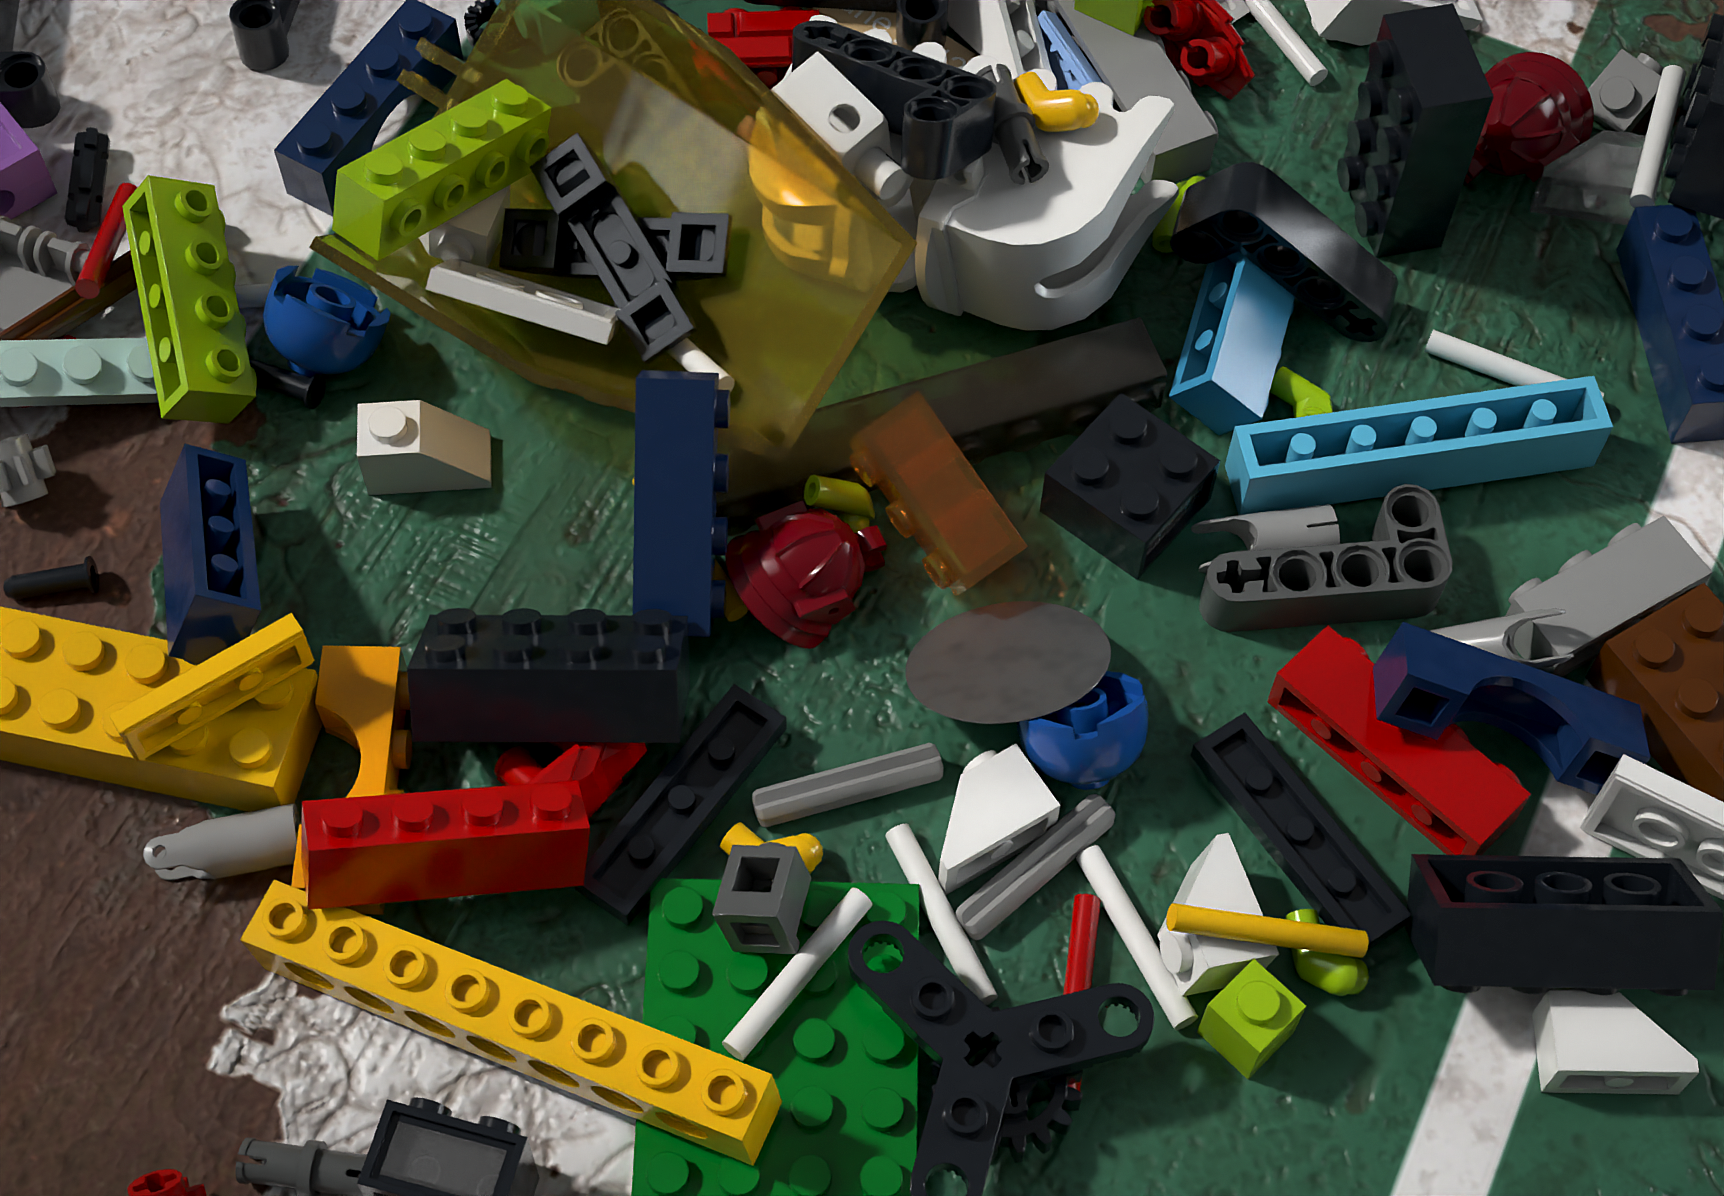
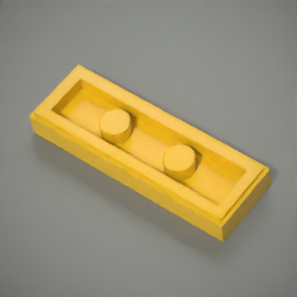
M290 613L109 714V717L135 762H140L313 664L312 662L315 660L303 629L293 614Z

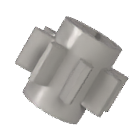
M28 434L1 440V506H13L48 494L44 478L54 476V473H57L48 446L43 445L33 449Z

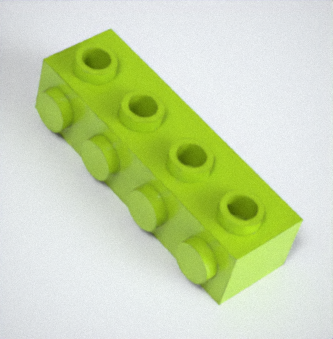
M505 79L337 170L332 230L375 260L383 259L531 173L530 166L544 157L549 145L548 129L552 107L528 93L523 87Z
M148 175L122 207L161 418L229 424L256 397L257 377L255 370L250 366L245 342L246 322L244 316L239 312L234 287L236 272L233 263L229 261L224 236L225 217L223 212L219 210L215 186Z

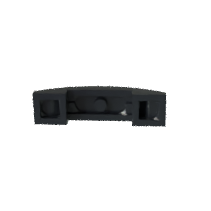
M577 132L530 166L531 171L555 212L568 222L619 309L615 314L643 362L646 364L651 363L698 330L673 276L666 272V263L609 172L582 135Z
M505 208L499 267L505 270L540 275L601 280L568 222L558 216L554 209ZM672 212L671 218L638 217L666 263V272L672 275L675 281L702 280L727 276L733 216L729 213Z

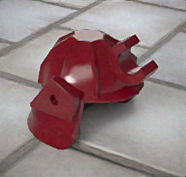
M1524 52L1504 58L1484 74L1494 98L1464 181L1465 186L1484 169L1491 173L1506 176L1526 174L1535 182L1545 173L1552 174L1553 172L1563 170L1581 154L1592 133L1594 109L1587 86L1571 66L1548 54Z
M801 500L758 517L755 522L759 530L750 531L746 535L736 536L729 541L725 561L731 582L750 612L768 630L782 640L798 647L812 649L817 647L825 637H828L832 624L835 625L856 609L852 598L862 585L864 572L874 571L885 566V560L880 551L886 550L887 545L877 525L866 527L854 533L850 525L841 521L837 516L822 508L808 509L804 501Z

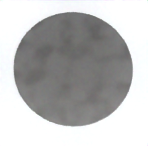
M1032 601L997 603L958 614L930 630L911 651L906 664L905 676L908 687L915 698L924 706L940 715L972 723L1000 724L1019 722L1056 712L1089 693L1100 682L1108 669L1111 659V646L1104 630L1090 617L1074 609L1052 603Z

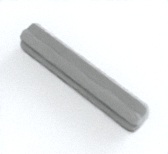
M926 743L756 789L752 796L753 807L760 825L769 827L938 781L943 777V763L936 745Z
M1097 794L1088 795L957 908V920L964 932L973 940H980L1074 860L1080 852L1089 847L1113 826L1116 814L1112 807L1101 796Z

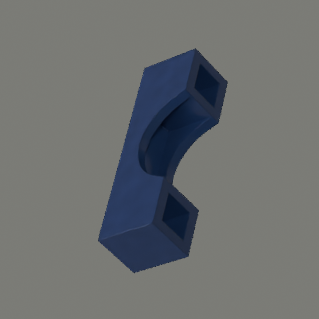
M406 0L274 149L287 194L333 217L337 170L372 151L375 139L385 120L404 99L411 95L419 94L433 101L464 65L455 18L418 0Z
M1402 622L1373 666L1377 720L1438 740L1447 726L1456 722L1476 721L1493 725L1514 735L1534 750L1548 766L1557 782L1594 795H1598L1623 754L1643 764H1646L1650 759L1639 704L1423 628Z

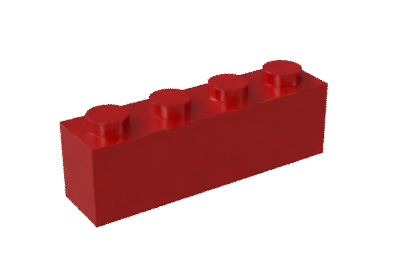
M1327 625L1277 672L1267 702L1446 855H1483L1516 821L1531 793L1521 786L1518 777L1508 767L1497 762L1493 763L1470 744L1464 731L1454 723L1447 726L1438 740L1377 720L1373 678L1374 663L1369 659L1367 652L1360 644L1353 639L1343 638Z
M579 781L302 801L301 862L308 910L584 886L590 825Z

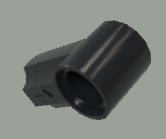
M237 0L232 5L229 18L239 57L245 66L257 71H265L277 68L286 61L289 56L287 34L300 0Z

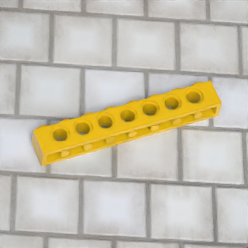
M273 880L240 939L265 970L752 1166L756 1162L783 1102L773 1075L346 907L308 910L305 891L277 880Z

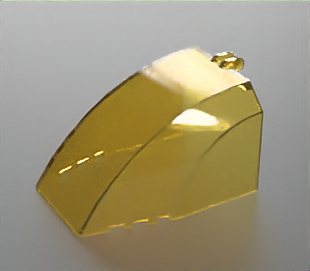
M501 0L466 62L421 37L415 47L421 56L433 64H439L457 75V78L447 94L428 83L426 78L414 71L403 69L397 81L439 107L434 117L508 79L552 107L548 129L549 145L545 155L578 132L583 136L609 172L637 217L671 218L672 212L729 213L733 216L727 276L675 282L698 329L687 338L734 379V387L730 392L729 429L718 428V441L784 462L918 242L730 48L653 0ZM533 172L511 184L510 208L554 209ZM337 233L316 236L309 246L313 251L529 382L546 388L560 389L585 397V400L607 407L614 406L635 413L636 377L642 370L688 372L667 352L649 364L643 362L621 323L618 333L605 345L426 290L431 268L445 261L430 256L419 238L379 261ZM501 237L488 266L489 269L616 307L602 280L558 277L502 269L499 267Z

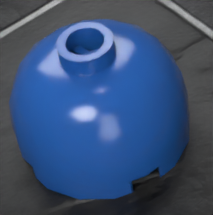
M288 265L277 269L265 302L263 312L264 327L269 340L277 352L288 360L287 364L292 370L311 378L315 374H341L360 367L372 357L381 342L391 314L388 308L381 314L374 308L378 299L376 295L354 281L326 270L316 268L311 279L295 276L299 266Z
M1106 671L1100 682L1078 701L1048 715L1016 722L1017 730L1024 751L1040 772L1060 782L1072 784L1073 787L1078 789L1090 790L1100 788L1106 785L1110 779L1120 775L1139 758L1145 745L1148 732V705L1145 695H1143V686L1139 680L1126 674Z

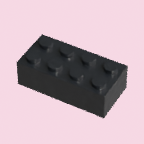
M1453 3L1383 15L1376 42H1372L1369 48V68L1365 82H1361L1358 87L1359 104L1354 120L1348 124V143L1344 157L1338 160L1337 175L1341 189L1344 192H1350L1355 205V223L1358 233L1361 237L1368 238L1376 258L1442 246L1494 98Z
M1713 13L1701 44L1704 48L1698 63L1693 62L1681 95L1684 97L1677 113L1675 122H1678L1670 143L1669 149L1672 151L1663 177L1672 180L1668 203L1724 219V15Z
M452 608L444 610L437 615H430L407 667L413 742L680 743L690 689L688 616H672L668 611L661 609L641 610L634 615H606L605 612L598 609H579L568 615H541L539 611L528 608L513 609L505 612L503 615H476L470 609Z
M1411 854L1407 910L1412 915L1405 925V929L1434 986H1441L1444 989L1458 993L1476 992L1480 990L1481 986L1511 987L1518 992L1527 994L1546 993L1550 988H1580L1585 992L1595 995H1613L1618 993L1620 989H1649L1654 993L1665 996H1683L1689 990L1715 989L1724 912L1680 858Z

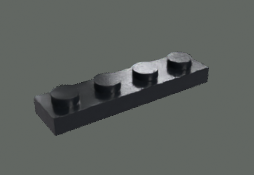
M733 684L586 863L584 886H575V890L629 926L650 900V892L662 878H667L785 732L787 729L786 717Z
M1245 712L1193 744L1190 755L1311 907L1317 910L1319 917L1326 925L1366 931L1369 939V950L1407 924L1412 914Z

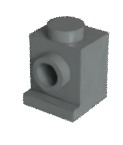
M766 842L759 846L732 845L712 915L733 952L797 954L800 942L796 934L812 877L796 847L785 846L775 842Z

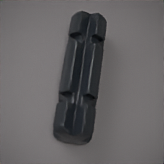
M87 127L86 132H78L75 136L74 156L72 158L67 195L69 200L66 203L64 218L67 225L77 227L78 232L83 233L89 232L90 228H97L101 222V203H103L107 160L111 142L108 135L99 133L98 129L94 127Z

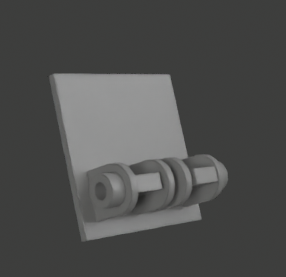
M0 215V331L7 329L74 286L90 252L89 246L80 241L72 243L60 239L56 233L51 231L42 232L36 226L25 227L13 223L10 218Z

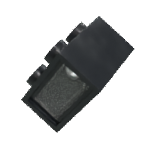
M1120 393L1045 472L1040 512L1138 580L1210 501L1221 460Z
M414 1097L411 1098L409 1105L387 1099L357 1185L363 1196H534L540 1177L528 1137L520 1135L521 1129L517 1125L492 1116H481L478 1124L451 1117V1109L441 1103Z

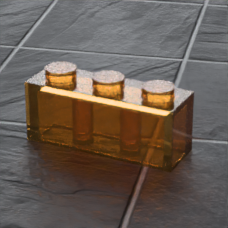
M919 391L857 432L848 443L854 451L849 456L854 469L868 486L871 487L877 484L890 502V505L886 507L888 517L902 536L905 538L914 536L927 555L922 559L923 566L940 589L945 590L949 587L954 595L957 596L1028 547Z

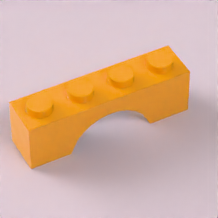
M322 646L315 699L316 708L326 733L346 741L361 754L357 780L345 798L404 793L403 789H398L400 769H409L412 736L410 730H404L406 710H410L407 665L401 647ZM300 824L291 886L305 891L301 862L302 824ZM385 903L346 906V908L361 914L383 915Z

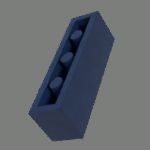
M1674 204L1635 207L1616 250L1671 444L1724 440V303L1696 211Z
M642 370L636 377L633 615L641 610L661 609L668 611L672 616H688V636L710 637L714 618H725L726 580H715V555L726 556L727 517H716L717 492H728L729 454H717L718 428L729 429L730 390L719 389V373Z
M185 443L161 498L160 514L168 656L183 659L197 666L249 637L261 612L246 460Z

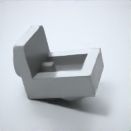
M1621 49L1588 88L1593 103L1594 120L1624 140L1654 105L1664 68L1644 53H1640L1635 58Z

